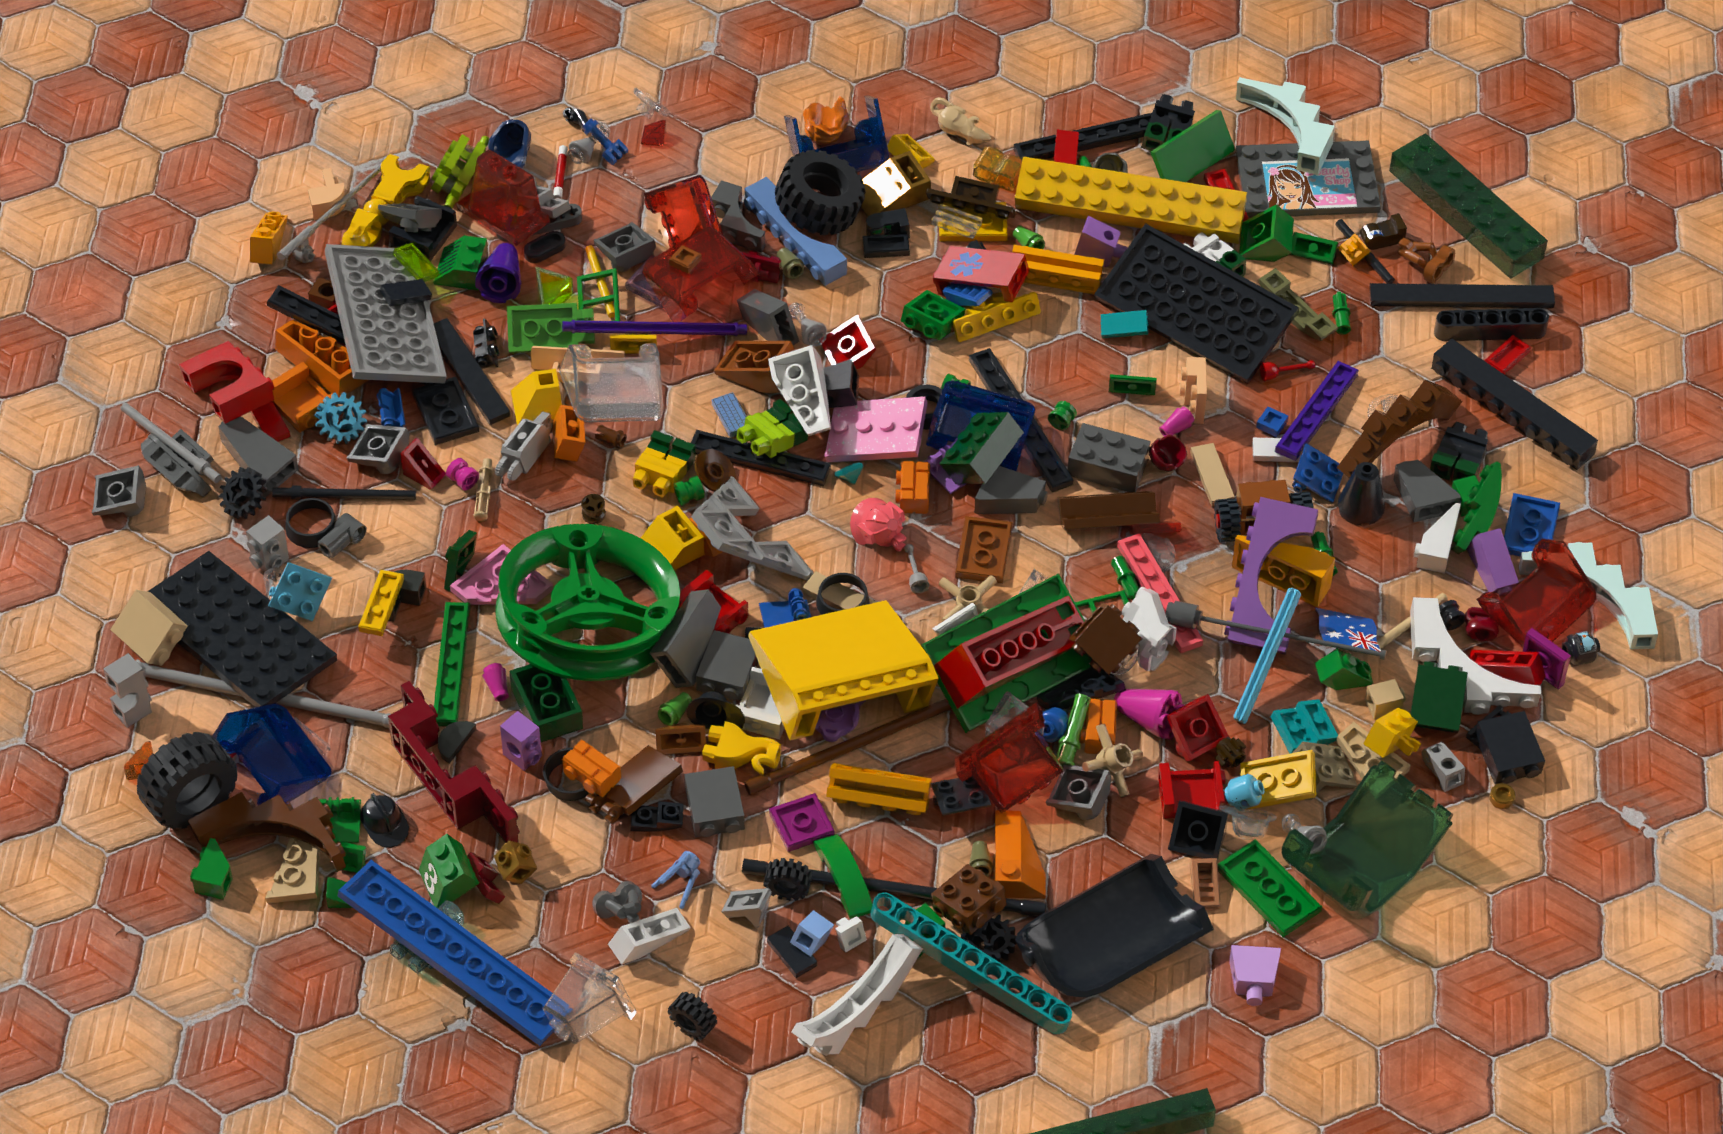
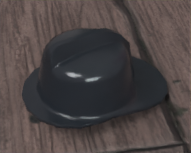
M711 691L702 694L699 698L691 701L687 708V717L691 723L705 726V729H710L711 725L724 727L725 721L736 724L741 729L745 724V716L741 709L735 704L728 702L725 696L718 692Z
M372 793L370 799L367 800L361 809V823L376 844L382 847L398 846L408 836V822L399 806L391 797Z

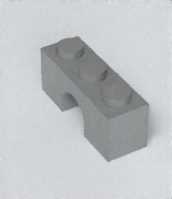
M128 653L103 669L106 683L116 693L110 697L113 713L127 728L152 713L150 706L152 699L147 692L149 685L144 677V672L146 671L140 660H134Z

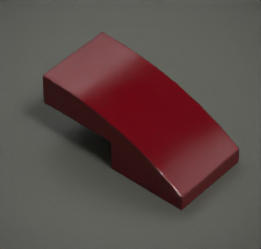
M470 852L467 856L479 881L477 888L485 898L500 904L506 896L492 882L498 875V872L485 858Z

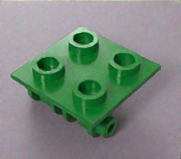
M329 797V800L319 799L322 805L328 804L334 816L330 818L333 825L331 830L335 836V839H333L334 843H359L361 799H355V797L341 800L340 797H337L336 800H332V797Z

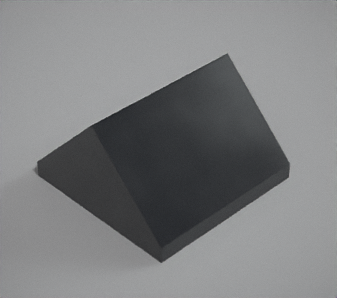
M1179 800L1168 850L1204 859L1217 858L1218 861L1226 834L1229 812Z

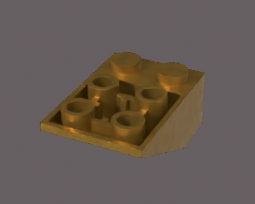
M911 151L888 159L863 179L866 193L861 209L867 217L874 213L908 208L929 200L926 190L927 188L931 189V180Z

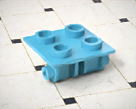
M288 562L278 585L270 588L269 596H272L268 606L313 621L332 577Z

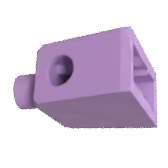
M1231 945L1229 963L1234 990L1238 995H1247L1248 1005L1259 1006L1262 1004V996L1272 995L1281 948Z

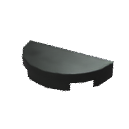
M459 721L448 725L441 731L438 737V750L443 760L449 764L476 730L475 723Z

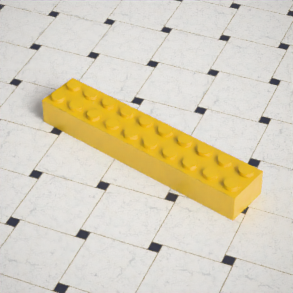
M1023 157L1015 194V208L1086 220L1090 216L1100 222L1142 228L1146 223L1161 232L1196 237L1201 232L1208 237L1216 234L1219 240L1223 242L1239 244L1247 192Z

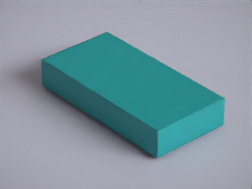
M1146 310L1100 314L1102 339L1148 334V315Z

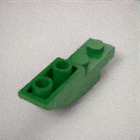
M1498 461L1490 466L1487 464L1479 475L1482 478L1478 485L1475 484L1467 495L1470 499L1466 505L1472 509L1464 518L1465 526L1462 530L1459 529L1452 539L1454 544L1451 550L1457 554L1467 549L1473 537L1480 533L1488 532L1493 522L1500 500L1502 483L1501 463Z

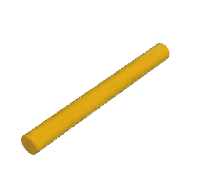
M587 246L585 251L593 273L602 271L594 246ZM605 278L595 279L601 297L610 295ZM613 301L604 303L608 317L614 318L615 308Z

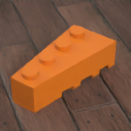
M293 319L275 330V350L294 365L304 362L309 368L310 377L329 392H336L338 397L343 392L347 395L368 381L366 379H353L347 348L338 344L336 339L330 336L323 337L318 335L317 330Z

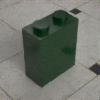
M1427 661L1423 662V665L1418 664L1410 712L1411 717L1418 721L1415 727L1451 733L1459 732L1468 672L1463 671V667L1449 665L1448 669L1439 668L1438 663Z

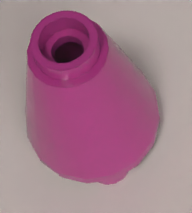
M1126 689L1115 694L1114 700L1117 702V709L1120 713L1158 738L1171 740L1174 737L1167 716L1174 710L1184 706L1181 694L1178 691Z

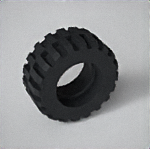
M808 150L806 153L803 151L792 156L785 164L774 192L777 206H779L781 213L786 215L787 220L797 224L796 227L804 228L813 234L817 232L820 235H828V233L834 235L847 230L854 223L866 193L861 175H857V170L853 166H849L848 161L837 158L838 156L833 153L831 155L826 154V151L821 150L818 152ZM814 190H818V191H820V192L826 194L827 196L822 195V194H819L818 192H816V191H814Z
M193 732V734H182V737H175L168 744L160 746L159 750L148 758V763L143 765L141 768L142 774L138 775L137 779L139 799L158 823L167 828L184 829L189 825V819L230 798L229 794L234 791L235 782L237 781V766L231 756L213 736Z

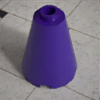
M499 244L478 271L475 278L476 289L480 290L481 296L484 299L494 303H506L507 300L515 299L521 289L518 252L512 244Z

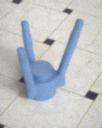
M690 851L683 852L679 859L652 884V888H656L659 884H664L675 873L683 878L690 876L679 908L683 909L695 879L700 874V871L697 869L700 865L699 858Z

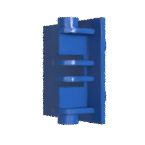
M1306 443L1293 477V490L1295 492H1302L1308 488L1333 503L1343 473L1337 469L1340 463Z
M793 588L789 592L788 601L759 603L764 628L811 617L808 602L804 600L803 592L797 588Z

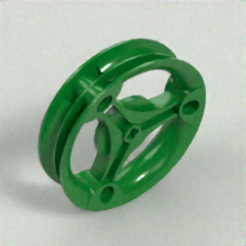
M595 524L560 525L541 530L526 537L505 557L499 572V593L496 600L495 615L498 629L507 645L523 660L538 669L574 680H613L633 675L656 662L650 655V651L671 623L678 610L680 586L677 575L669 561L660 551L643 539L608 526ZM598 561H603L632 572L650 587L657 601L647 607L624 597L621 589L611 580L600 576L594 565ZM549 563L569 570V576L563 578L554 586L549 604L537 611L518 604V588L532 571ZM577 569H585V573L578 574ZM606 627L624 629L640 634L630 640L608 645H583L551 636L572 628L597 630Z

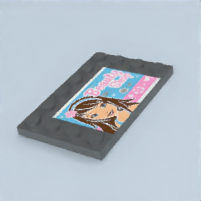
M1369 140L1333 142L1318 175L1297 170L1298 143L1236 146L1235 153L1241 191L1247 192L1245 211L1248 218H1252L1276 204L1290 216L1380 213L1381 205Z

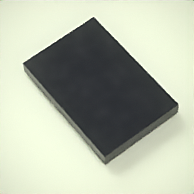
M456 376L446 379L445 383H432L412 389L413 398L434 445L479 432L478 423Z

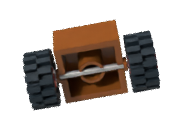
M1286 480L1239 483L1236 498L1215 500L1214 519L1217 538L1220 543L1233 542L1237 535H1247L1249 526L1254 527L1256 517H1252L1254 503H1259L1260 497L1314 508L1311 494L1309 492L1288 493Z

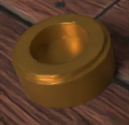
M1497 784L1492 787L1489 800L1494 807L1507 809L1514 804L1516 794L1511 786Z

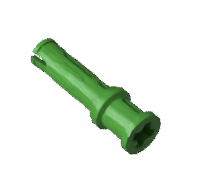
M1075 695L1064 736L1058 741L1060 747L1057 757L1052 762L1059 768L1063 769L1064 764L1075 766L1073 761L1076 751L1081 746L1079 741L1080 733L1091 698L1087 695Z

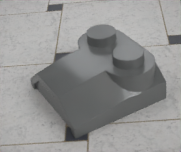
M408 203L378 205V210L385 219L400 224V226L405 227L407 232H418V230L431 231V228L436 227L442 216V209Z
M633 222L593 240L599 250L610 259L612 268H616L620 272L627 271L639 263L648 261L654 255L653 251L656 248L655 240Z
M366 424L353 450L347 456L348 462L376 467L377 471L381 474H390L399 466L401 462L400 453L409 445L410 434L406 427Z
M139 465L95 476L93 516L123 512L125 516L133 517L143 510L146 482L143 470Z
M1064 764L1049 799L1046 800V804L1051 807L1076 812L1078 817L1083 820L1094 819L1100 814L1110 793L1111 774L1108 770L1101 769L1085 772L1080 766Z

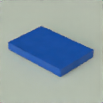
M1513 493L1504 533V540L1510 555L1521 557L1522 552H1548L1551 550L1560 502Z

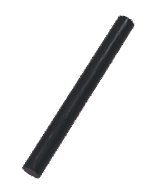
M1342 219L1336 222V227L1347 239L1355 234ZM1371 251L1364 257L1387 284H1392L1395 281L1394 277Z

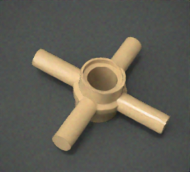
M989 576L978 587L965 585L959 588L943 577L939 581V586L956 597L957 606L944 616L941 621H945L971 603L976 605L978 614L989 610L982 604V595L997 583L996 579L993 576Z

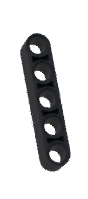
M1540 308L1445 310L1437 314L1434 335L1441 341H1449L1451 338L1455 341L1508 340L1512 335L1518 339H1540L1546 334L1549 314Z

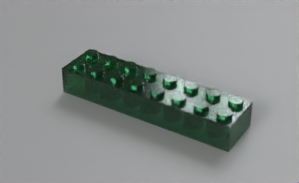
M1426 133L1392 152L1389 171L1510 279L1544 259L1548 240Z

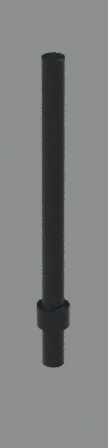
M292 485L291 488H272V497H291L292 500H302V497L416 500L417 495L416 490L302 488L299 485Z

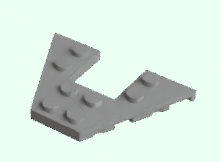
M730 477L728 482L716 490L691 516L696 522L698 529L704 532L710 539L711 544L720 551L807 581L814 574L787 541L755 542L734 516H755L760 508L734 477Z

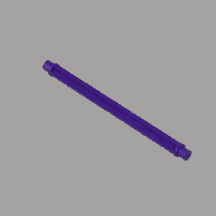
M571 320L562 321V332H571L572 334L620 333L738 336L747 335V324H738L737 322L692 323Z

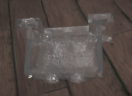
M576 952L570 959L572 966L543 1007L550 1021L549 1025L555 1029L554 1034L574 1044L579 1043L621 1016L632 1020L637 1012L618 976Z

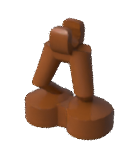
M1406 238L1401 239L1399 242L1400 249L1398 254L1424 269V280L1431 284L1436 283L1443 271L1445 272L1455 259V249L1443 245L1437 252L1434 243L1411 242ZM1418 251H1430L1433 259L1427 262L1417 253Z

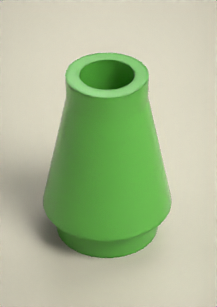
M1018 226L1013 231V236L1021 246L1044 249L1045 241L1042 235L1030 231L1023 226Z
M682 692L677 697L661 704L658 710V717L661 722L668 726L677 724L692 701L690 695Z

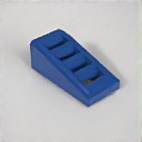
M950 283L943 289L946 299L959 306H979L993 294L991 289L983 286Z

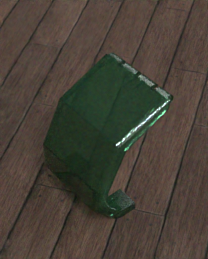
M1383 760L1378 765H1374L1369 769L1338 815L1324 827L1327 838L1322 849L1310 854L1314 843L1297 829L1289 831L1282 846V856L1295 872L1356 919H1363L1380 910L1414 879L1453 824L1451 821L1453 814L1439 803L1435 809L1433 806L1436 801L1420 788L1414 793L1416 785L1401 774L1396 779L1397 771Z

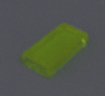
M413 243L394 249L393 256L415 279H423L426 282L438 277V269Z

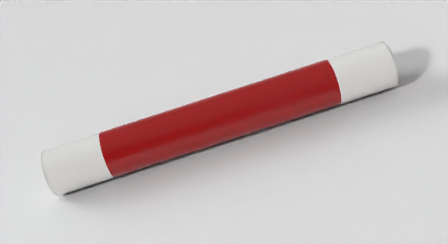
M565 145L559 147L553 193L554 197L562 199L568 153V147Z

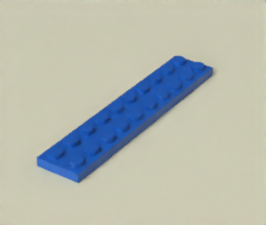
M370 860L339 889L337 896L539 1046L572 1014L573 1008L373 860Z

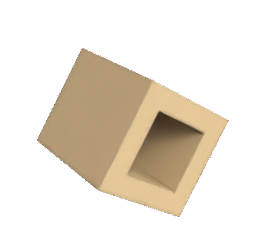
M1395 679L1367 686L1365 702L1373 719H1378L1396 708L1402 709L1406 697L1403 688H1399Z

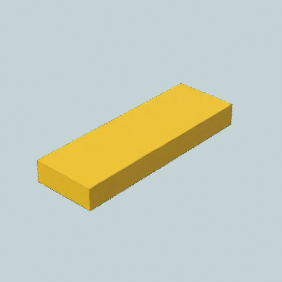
M385 570L379 571L358 626L359 632L383 637L403 584L404 574Z

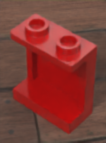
M705 570L680 591L678 610L691 591L708 589L714 595L721 606L714 627L715 631L730 634L731 630L737 625L743 624L749 616L748 602L743 600L741 603H738L714 584V575L708 570Z
M1214 761L1212 769L1170 771L1169 763H1159L1158 785L1163 819L1175 818L1179 800L1224 811V806H1228L1225 791H1223L1226 778L1225 770H1220L1219 761Z

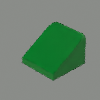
M328 877L326 892L328 908H353L337 896L339 889L347 882Z

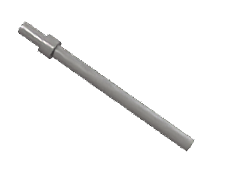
M128 403L122 404L121 411L193 465L194 470L200 475H206L215 483L221 480L222 476L211 468L210 463L203 458L199 459Z

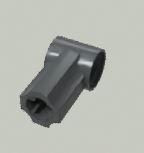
M344 513L336 521L335 528L317 542L318 548L327 558H333L351 542L353 544L360 542L366 534L367 527L350 514Z

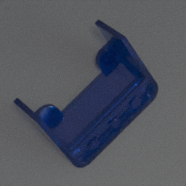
M869 95L864 96L869 118L856 123L854 127L855 140L814 149L813 142L808 136L800 135L797 118L785 115L784 119L793 156L803 151L806 153L808 150H815V152L821 150L826 151V154L831 155L833 153L841 160L845 159L849 162V166H853L857 172L881 166L889 159V152L878 98Z

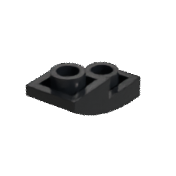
M659 801L658 807L642 805L631 814L630 831L655 832L682 828L684 804Z

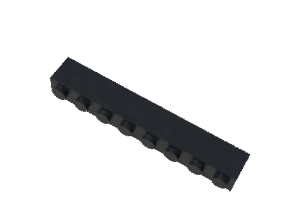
M1451 338L1434 353L1431 369L1438 375L1449 380L1455 387L1469 394L1474 400L1489 408L1491 412L1499 415L1511 426L1519 429L1528 438L1533 439L1547 451L1562 459L1565 464L1578 470L1595 455L1598 439Z

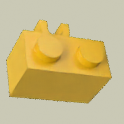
M1396 708L1375 720L1363 744L1382 758L1399 748L1407 756H1410L1412 751L1416 752L1421 745L1419 741L1410 737L1418 721L1411 717L1408 711Z

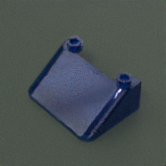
M948 381L944 385L935 408L926 445L936 450L944 449L948 441L955 442L958 435L967 428L971 418L977 413L1008 412L1024 433L999 466L1017 471L1034 417L1035 407L1033 404L958 381Z
M278 704L227 713L212 735L229 755L232 753L238 755L265 791L258 797L257 805L279 794L284 802H291L327 780L332 773L331 767L288 710Z

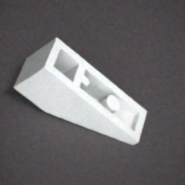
M1455 503L1423 534L1421 544L1416 543L1414 557L1418 558L1417 568L1445 573L1461 504Z
M674 908L621 926L608 945L620 963L625 964L642 958L689 931L691 927L678 908Z

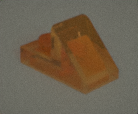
M151 741L145 742L124 765L127 780L138 779V775L142 774L141 768L144 764L148 763V758L154 754Z

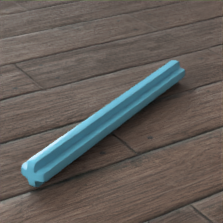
M1289 588L1234 714V719L1237 722L1247 723L1301 597V593L1297 589Z

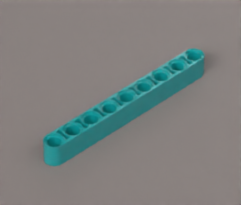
M880 893L874 898L871 918L875 923L893 934H904L922 947L923 953L1049 1032L1062 1034L1067 1030L1072 1018V1010L1067 1004L893 895ZM884 906L887 907L889 910L882 911L878 907ZM900 920H907V921H909L911 924H909V925L902 924V923L900 922ZM922 934H930L932 938H925ZM944 947H950L954 952H947L944 950ZM965 961H973L976 965L970 966ZM993 974L998 979L992 980L987 975ZM1015 988L1019 990L1020 993H1012L1009 989ZM1032 1002H1038L1042 1007H1035L1032 1005ZM1053 1016H1060L1064 1021H1057Z

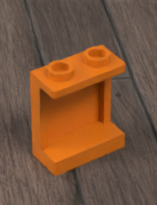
M304 362L272 380L275 387L272 390L275 398L273 400L275 407L299 433L313 427L320 420L314 417L315 413L320 411L317 406L323 403V399L326 396L331 399L333 394L328 395L310 377L309 368Z

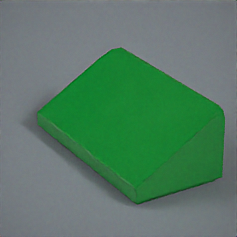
M1294 232L1292 253L1290 255L1333 264L1339 243Z
M1110 374L1109 392L1155 395L1157 378Z

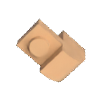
M331 168L322 169L324 186L308 189L314 220L322 217L345 196L344 183H339L337 176L333 177ZM346 203L342 205L330 217L339 214L344 209Z

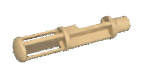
M489 458L483 460V465L479 469V481L473 514L474 519L481 522L488 518L491 487L488 484L489 477L494 472L492 460Z

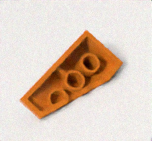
M995 810V881H998L1004 887L1005 898L1046 899V874L1021 811Z

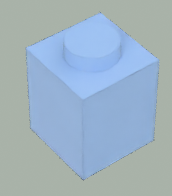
M813 910L798 925L790 943L811 957L826 942L834 924Z

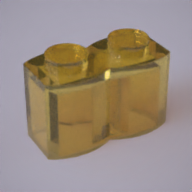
M985 147L974 163L973 176L981 181L999 185L1002 189L1013 191L1018 184L1022 159L1018 156L1004 154L997 148Z

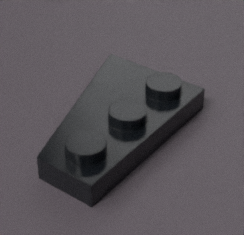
M1090 668L1037 695L1038 704L1046 710L1053 707L1063 710L1073 707L1076 694H1084L1091 699H1099L1126 689L1124 682L1110 673L1108 675L1102 671L1099 674L1093 668Z

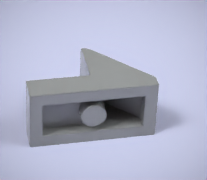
M769 888L733 891L721 912L727 918L746 916L758 928L767 912L772 891Z

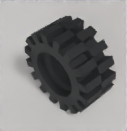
M781 858L780 861L774 859L767 866L763 885L772 891V896L778 895V899L782 900V897H785L787 901H791V898L794 901H798L799 898L804 899L805 895L807 896L809 893L812 871L811 869L808 870L807 865L802 866L800 861L795 863L794 859H789V861H786L785 858Z
M682 992L669 1006L667 1011L670 1015L669 1018L675 1021L673 1024L676 1027L679 1026L681 1032L685 1031L687 1036H693L695 1040H703L717 1024V1016L713 1014L712 1008H708L706 1002L703 1003L701 1001L702 999L699 996L696 998L693 993Z

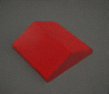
M858 315L819 339L831 365L852 359L856 369L864 366L876 351Z

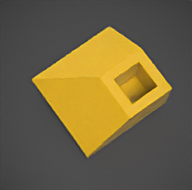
M556 369L532 372L511 390L517 425L522 419L534 421L542 411L549 413L551 419L554 420L560 404L562 405Z

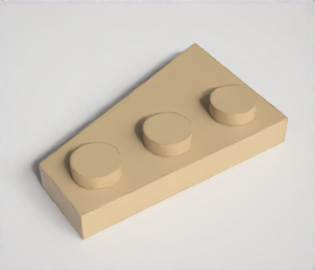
M1353 722L1337 736L1336 742L1377 800L1409 772L1410 764L1394 752L1382 758L1363 744L1368 732Z
M290 838L283 854L284 860L280 870L276 871L273 878L274 884L272 889L267 892L265 897L267 904L318 898L320 854L318 848L306 842Z

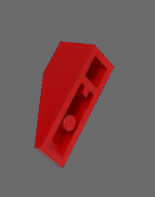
M1472 650L1468 655L1472 661L1485 670L1518 683L1540 686L1546 677L1539 652Z

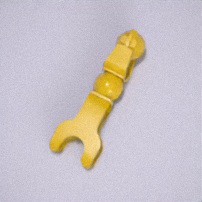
M389 154L381 163V182L375 189L374 194H372L371 200L364 205V208L356 210L350 227L343 234L342 245L373 247L380 240L382 226L389 221L382 216L378 210V205L400 204L407 197L422 193L430 180V166L418 164L414 169L401 170L398 162L399 156Z

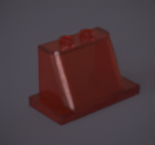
M490 149L477 158L471 193L457 202L459 211L516 246L550 223L549 215L541 211L533 175Z
M1034 703L955 757L956 775L963 782L973 775L1001 814L1017 803H1024L1030 798V794L1037 789H1045L1050 785L1052 779L1064 772L1062 765L1039 731L1045 724L1043 711L1038 703Z

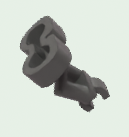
M624 881L618 885L615 892H598L592 901L593 910L602 919L616 915L620 919L626 918L629 923L639 920V916L636 913L641 911L642 892L635 883Z

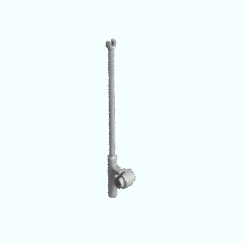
M381 163L380 166L314 224L306 227L277 253V257L280 260H284L292 253L297 261L303 263L312 262L315 254H313L314 249L309 245L308 238L315 233V229L381 172Z

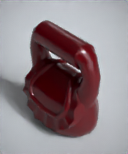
M1471 607L1466 611L1465 629L1471 639L1486 642L1497 637L1500 624V616L1497 611L1480 607Z

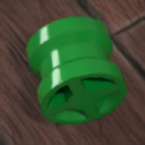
M1059 401L1055 405L1054 410L1049 413L1048 421L1055 429L1064 431L1070 426V421H1073L1077 416V411L1070 403Z

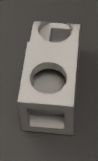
M1440 742L1422 750V758L1425 765L1440 781L1439 786L1444 792L1464 784L1465 767L1444 743Z

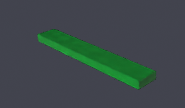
M445 602L434 708L438 714L436 722L438 726L442 727L458 722L470 603Z

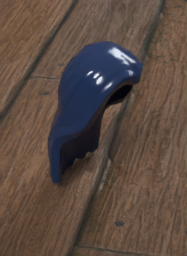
M509 119L502 122L489 139L487 157L481 165V169L484 172L491 173L492 176L501 179L506 176L516 175L525 166L527 153L531 145V132L523 121Z

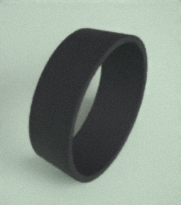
M317 498L303 499L293 504L287 512L286 535L297 546L316 548L318 547L317 542L335 528L337 518L332 507L327 502ZM305 509H321L332 515L329 525L324 530L314 534L300 533L294 530L289 523L295 514Z
M836 573L825 578L819 587L816 599V606L821 615L841 611L827 605L821 593L833 584L849 583L859 587L865 594L861 603L856 607L870 604L865 583L859 577L850 573Z
M564 748L556 751L546 760L543 767L545 782L549 791L561 800L576 801L583 799L589 794L584 788L576 791H564L554 787L549 782L551 772L557 766L563 764V757L570 750H573V748Z

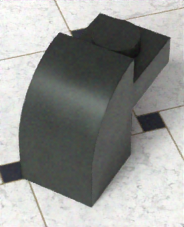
M413 570L394 571L404 574V581L389 621L394 622L401 603L420 606L426 590L424 572Z

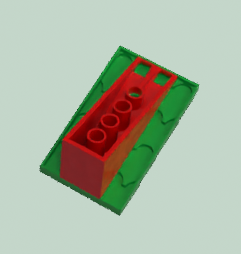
M1059 573L921 644L930 657L938 675L937 683L945 698L949 701L948 703L958 721H960L965 733L1092 668L1089 665L1091 660L1085 654L1081 657L1072 648L1074 643L1069 638L1085 622V619Z

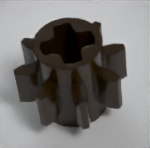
M1226 737L1217 744L1216 753L1218 755L1215 759L1219 761L1222 767L1226 765L1227 767L1235 768L1245 760L1244 749L1246 746L1239 738L1236 740L1234 737L1232 739Z

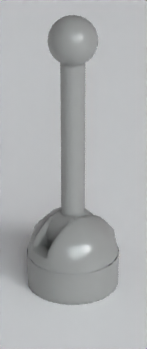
M906 544L904 550L909 555L914 573L909 578L910 589L914 593H923L929 588L928 578L924 573L918 572L913 555V545Z

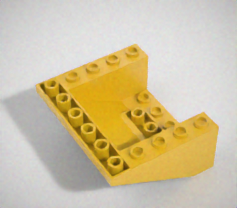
M887 600L749 632L748 636L789 740L813 735L821 710L893 693L897 694L904 713L922 709L929 705L939 679L930 657Z

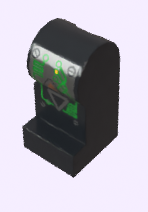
M902 208L869 215L866 219V235L908 234V238H910V224L906 209Z

